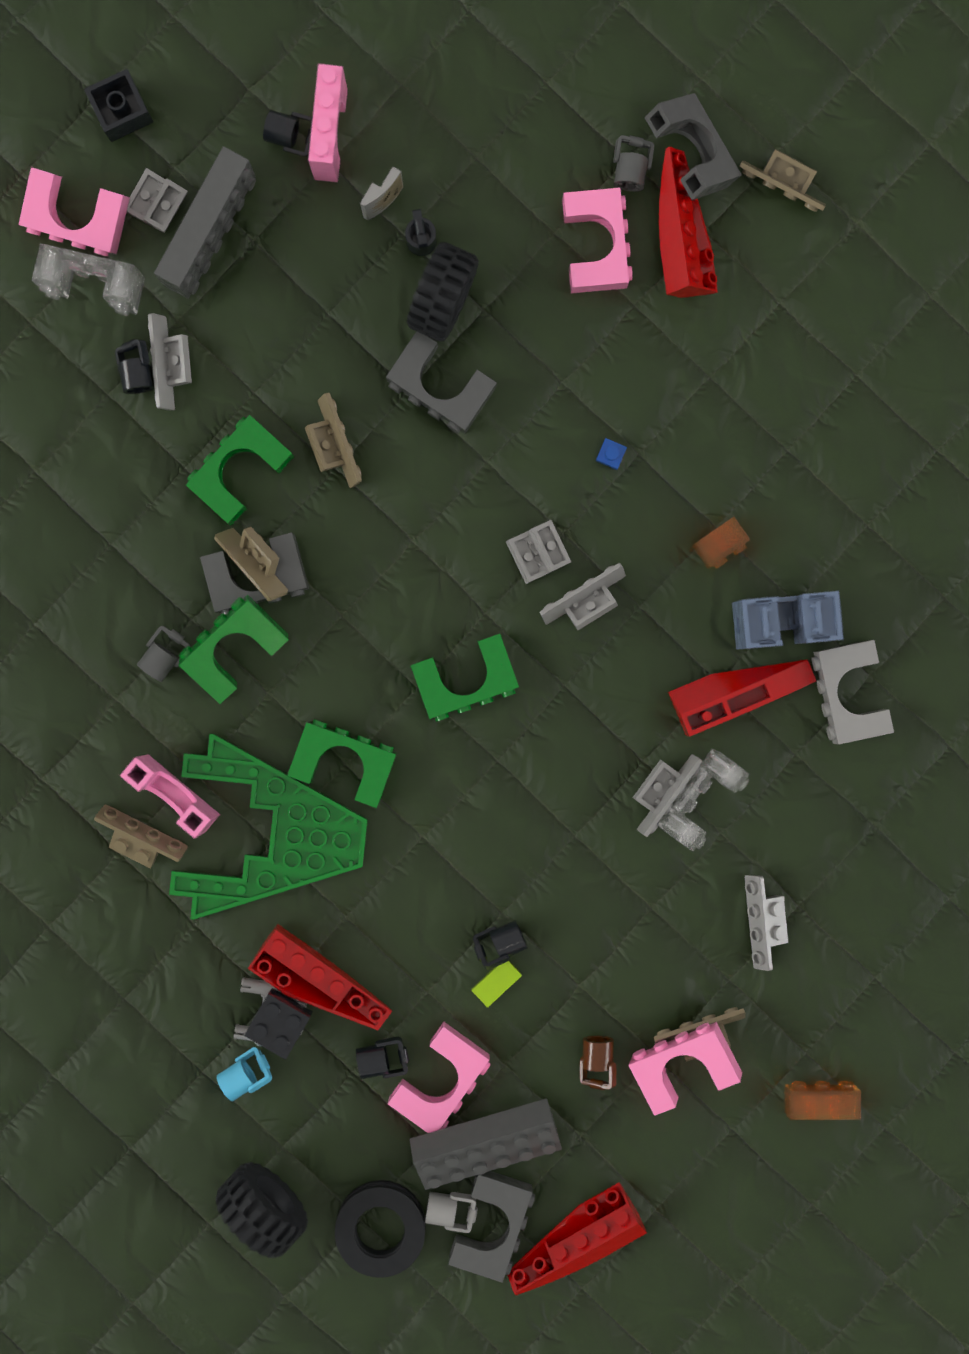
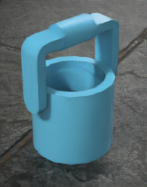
M256 1047L235 1059L236 1063L217 1075L218 1084L230 1101L236 1100L247 1092L253 1093L272 1080V1074L269 1070L270 1065L266 1056ZM253 1055H256L259 1067L265 1075L259 1081H257L253 1070L245 1061Z

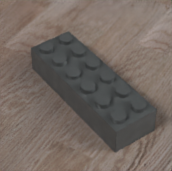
M224 146L222 147L154 272L163 286L187 299L190 298L191 294L194 295L200 285V282H198L200 277L209 270L212 255L220 250L222 245L221 239L224 233H228L232 228L233 217L236 211H241L245 203L244 197L247 191H251L256 183V175L248 159Z
M547 1098L410 1139L413 1163L425 1190L437 1188L440 1185L451 1182H458L474 1175H482L494 1169L505 1168L511 1164L529 1161L532 1158L562 1150Z

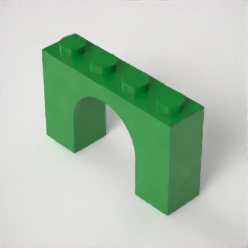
M251 415L247 418H241L231 436L229 434L226 435L219 443L221 447L215 453H209L203 462L205 464L200 470H194L187 478L189 482L186 486L231 526L247 508L226 489L223 483L222 473L226 462L235 454L251 452L260 456L277 473H280L295 457Z
M248 594L243 599L241 597L236 599L231 605L232 609L226 615L222 613L213 622L215 626L209 631L204 630L196 638L198 642L192 647L187 646L179 654V657H181L179 659V666L219 704L237 689V681L218 664L214 657V648L221 638L232 633L246 634L252 637L271 656L289 640L288 633Z
M500 634L478 641L486 664L487 676L482 687L470 695L454 694L444 686L434 658L410 665L429 719L435 718L437 722L448 718V712L457 710L459 714L470 710V705L479 702L480 706L493 702V696L501 694L504 698L516 693L515 689L519 685Z
M316 719L313 720V723L306 722L287 776L310 784L313 781L322 755L328 749L335 746L349 747L360 756L364 766L363 777L355 801L377 808L397 753L393 752L394 748L380 743L379 747L370 744L371 739L358 735L357 739L348 736L349 731L336 727L335 731L326 728L327 723Z

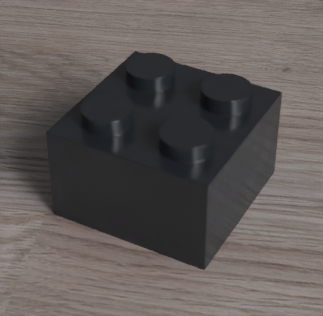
M128 69L84 89L105 134L111 142L153 123V119Z
M271 988L244 1036L286 1060L313 1011Z

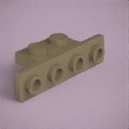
M777 149L774 150L764 171L744 160L741 162L739 167L743 168L742 173L753 179L755 176L762 178L765 186L773 190L776 187L784 190L783 195L794 201L797 198L805 201L804 206L814 212H817L818 209L824 210L825 203L806 194L809 185L817 173L811 167Z
M328 392L318 399V404L325 421L307 425L305 431L320 471L324 472L342 467L348 485L352 488L362 481V474L359 466L355 463L353 448L345 436V426L338 417L336 402Z
M252 527L243 529L242 537L234 528L215 534V541L268 601L287 594L288 589L275 575L279 557Z
M104 805L95 815L94 820L114 830L108 848L150 869L154 865L158 853L179 862L188 849V845L108 805Z
M737 1007L724 1011L725 1014L717 1017L715 1014L705 1016L701 1022L695 1024L692 1021L683 1023L679 1026V1029L673 1031L670 1029L657 1032V1036H654V1043L656 1044L662 1040L668 1042L675 1039V1036L687 1031L690 1033L695 1031L701 1024L709 1023L710 1025L717 1022L726 1042L731 1048L724 1025L744 1019L745 1010L744 1008L738 1010ZM684 1055L686 1062L697 1059L692 1056Z

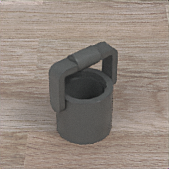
M621 135L616 140L613 162L617 163L614 186L616 188L632 192L644 189L646 171L650 170L652 166L654 144L652 142L632 135ZM621 142L630 146L648 148L647 157L632 152L620 154Z
M160 626L146 644L148 647L147 651L137 663L141 670L160 682H163L174 666L176 668L179 666L180 658L154 641L159 633L163 631L176 643L182 644L184 647H191L184 640L185 637L174 629L171 631L166 626Z

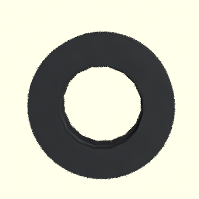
M377 1180L360 1185L345 1198L338 1212L335 1224V1241L340 1255L351 1268L366 1276L384 1278L401 1273L414 1263L422 1250L426 1229L423 1208L416 1196L398 1183ZM373 1207H386L394 1210L401 1217L405 1226V1233L402 1240L395 1247L388 1250H375L367 1247L360 1240L357 1233V1222L366 1210Z

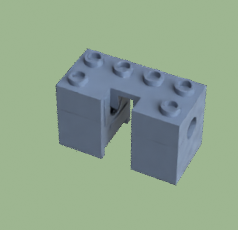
M839 591L779 598L747 599L732 603L736 650L783 645L780 631L783 630L794 631L795 644L843 640Z

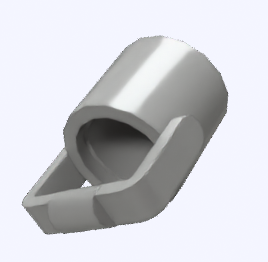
M430 1192L425 1223L445 1226V1229L450 1231L469 1233L472 1229V1223L476 1222L478 1210L476 1199L472 1198L470 1194L451 1192L449 1195ZM457 1201L471 1203L468 1207L467 1225L454 1223Z

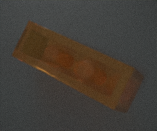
M794 1081L792 1085H785V1114L790 1120H861V1091L849 1081H841L839 1085H830L829 1082L817 1081L815 1085H806L805 1082Z

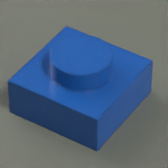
M605 438L596 461L618 470L627 447Z

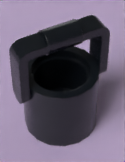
M270 110L264 125L263 140L283 146V151L308 157L313 117L296 112L288 115ZM299 118L311 122L304 152L293 149L299 132Z
M421 209L412 210L413 220L407 224L405 229L406 244L413 254L426 256L435 249L436 229L430 220L422 218Z
M132 339L123 343L122 346L115 350L123 393L140 394L153 390L154 384L145 340ZM138 348L140 358L125 360V352Z
M516 920L499 928L493 926L473 937L474 951L478 961L482 962L487 970L508 962L510 956L528 948ZM491 936L500 957L488 963L483 945L479 941Z
M399 1036L378 1040L375 1042V1045L356 1048V1060L361 1079L377 1076L391 1078L405 1075L408 1072L407 1048L403 1046L402 1038ZM398 1044L397 1051L403 1068L390 1070L387 1045Z

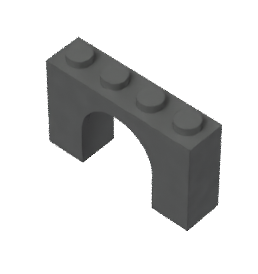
M695 93L658 103L644 117L656 138L678 133L687 137L698 149L702 164L692 168L680 179L691 200L726 189L742 176Z
M416 331L386 376L387 382H389L388 387L398 394L401 391L409 396L408 400L417 407L423 405L429 409L427 413L437 420L442 418L447 421V426L454 432L459 433L462 431L466 434L496 389L497 382L476 370L464 390L456 397L446 400L432 397L423 388L421 377L426 365L437 351L438 343Z
M291 532L269 538L272 550L279 557L275 575L288 589L286 595L290 594L291 598L304 595V590L309 589L295 534ZM221 551L200 557L213 608L216 613H224L226 615L232 609L231 605L239 597L243 599L247 594L257 604L267 600L260 591H245L235 582L226 552ZM279 597L272 601H268V604L282 601V598Z
M488 1171L482 1175H475L471 1187V1197L501 1208L508 1217V1227L500 1238L491 1242H481L456 1234L449 1254L448 1265L503 1283L505 1275H509L511 1272L513 1261L510 1259L512 1253H517L520 1239L518 1235L520 1230L524 1231L528 1216H525L528 1207L532 1208L535 1194L532 1192V1184Z

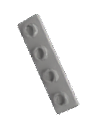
M150 313L148 314V329L150 333V352L152 355L156 407L171 411L175 410L173 387L192 383L188 336L180 334L168 337L166 316Z
M621 563L608 567L599 576L588 579L581 587L567 592L563 598L547 604L540 611L544 623L547 625L566 613L576 629L579 630L617 607L616 600L607 588L626 576Z
M692 754L679 772L662 760H659L632 797L650 810L637 828L645 837L655 832L662 816L671 810L673 801L685 791L689 779L699 772L700 764L702 763L700 758Z
M745 875L753 967L759 970L770 971L773 970L771 947L788 943L784 896L766 897L764 877Z

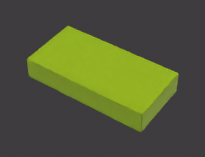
M508 961L493 968L471 991L488 1008L522 974Z

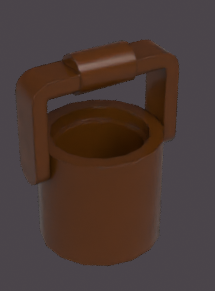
M587 1036L583 1038V1056L580 1058V1082L583 1085L599 1090H609L616 1086L613 1038L607 1036ZM587 1070L594 1072L609 1071V1083L593 1078L588 1079Z

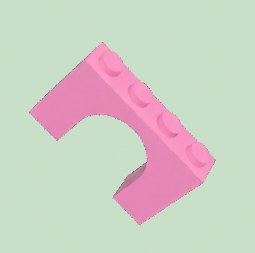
M318 64L308 158L314 180L338 182L340 156L337 146L339 112H345L348 90L343 66Z
M31 167L19 225L27 227L26 232L40 236L41 232L49 234V239L63 243L64 239L72 241L71 246L85 250L86 245L95 248L94 253L108 257L109 252L117 254L130 197L100 188L92 220L81 229L70 230L60 221L56 210L62 177Z
M620 188L563 193L564 224L587 221L597 222L607 228L613 239L612 251L602 260L570 264L569 279L571 293L626 289L629 281H632V267L627 265V257H630L629 242L625 243V234H628V221L623 219L622 211L626 210L625 195L621 196Z
M149 754L135 757L120 775L137 791L148 790L168 803L180 816L176 823L193 838L204 834L220 816L216 810Z
M445 1022L442 1023L434 1034L429 1046L455 1066L458 1072V1081L455 1087L445 1095L434 1097L422 1093L402 1079L388 1099V1105L427 1133L447 1127L449 1123L447 1119L452 1112L454 1114L457 1113L463 1103L461 1101L466 1093L469 1095L477 1084L475 1082L479 1074L483 1076L490 1067L489 1054Z
M717 1022L710 1025L709 1023L701 1024L695 1031L690 1033L687 1031L676 1035L675 1039L668 1042L662 1040L651 1049H640L633 1053L629 1063V1067L654 1116L676 1108L679 1097L667 1076L665 1068L666 1063L676 1056L688 1055L700 1060L708 1069L718 1091L740 1083L742 1071Z

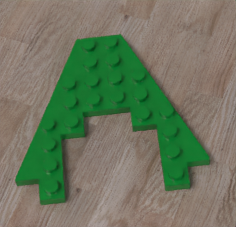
M210 734L207 755L184 753L181 777L252 784L250 808L273 810L269 855L245 854L242 877L173 870L171 871L169 895L193 897L190 919L194 920L361 868L364 862L368 819L299 780L287 776L288 774L218 735Z

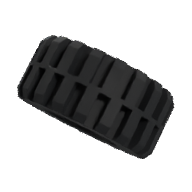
M448 242L438 244L423 272L409 308L407 325L410 329L437 341H445L448 338L464 306L479 265L476 255Z
M249 1162L240 1165L217 1191V1210L222 1215L223 1222L229 1226V1230L239 1238L240 1242L245 1243L250 1250L258 1252L263 1257L277 1258L283 1256L306 1231L308 1224L307 1213L295 1192H292L289 1185L283 1182L277 1174H273L270 1169L263 1168L258 1163Z

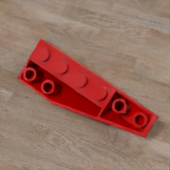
M669 146L665 150L659 198L660 251L666 294L679 298L715 294L718 290L713 262L714 254L698 199L691 200L680 181L690 171L684 151Z
M808 659L710 674L669 691L668 694L685 735L692 736L816 682V678Z
M279 924L275 926L248 967L250 971L286 996L375 1030L380 1029L392 1012L388 1006L351 976Z
M618 1182L578 1205L511 1268V1272L507 1276L515 1295L533 1290L574 1273L610 1255L647 1233L638 1211L621 1183Z

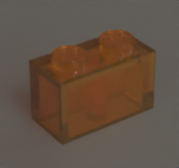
M732 517L692 546L707 568L715 566L717 569L728 561L726 556L732 552L737 555L746 549L745 543L750 538L736 518Z

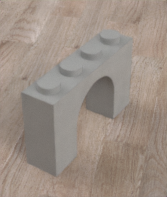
M867 640L813 652L812 665L814 671H818L817 689L824 699L822 712L824 717L828 718L829 726L826 730L829 740H832L833 744L839 745L894 733L889 709L853 714L841 705L837 694L839 681L846 672L854 668L879 663L875 640Z

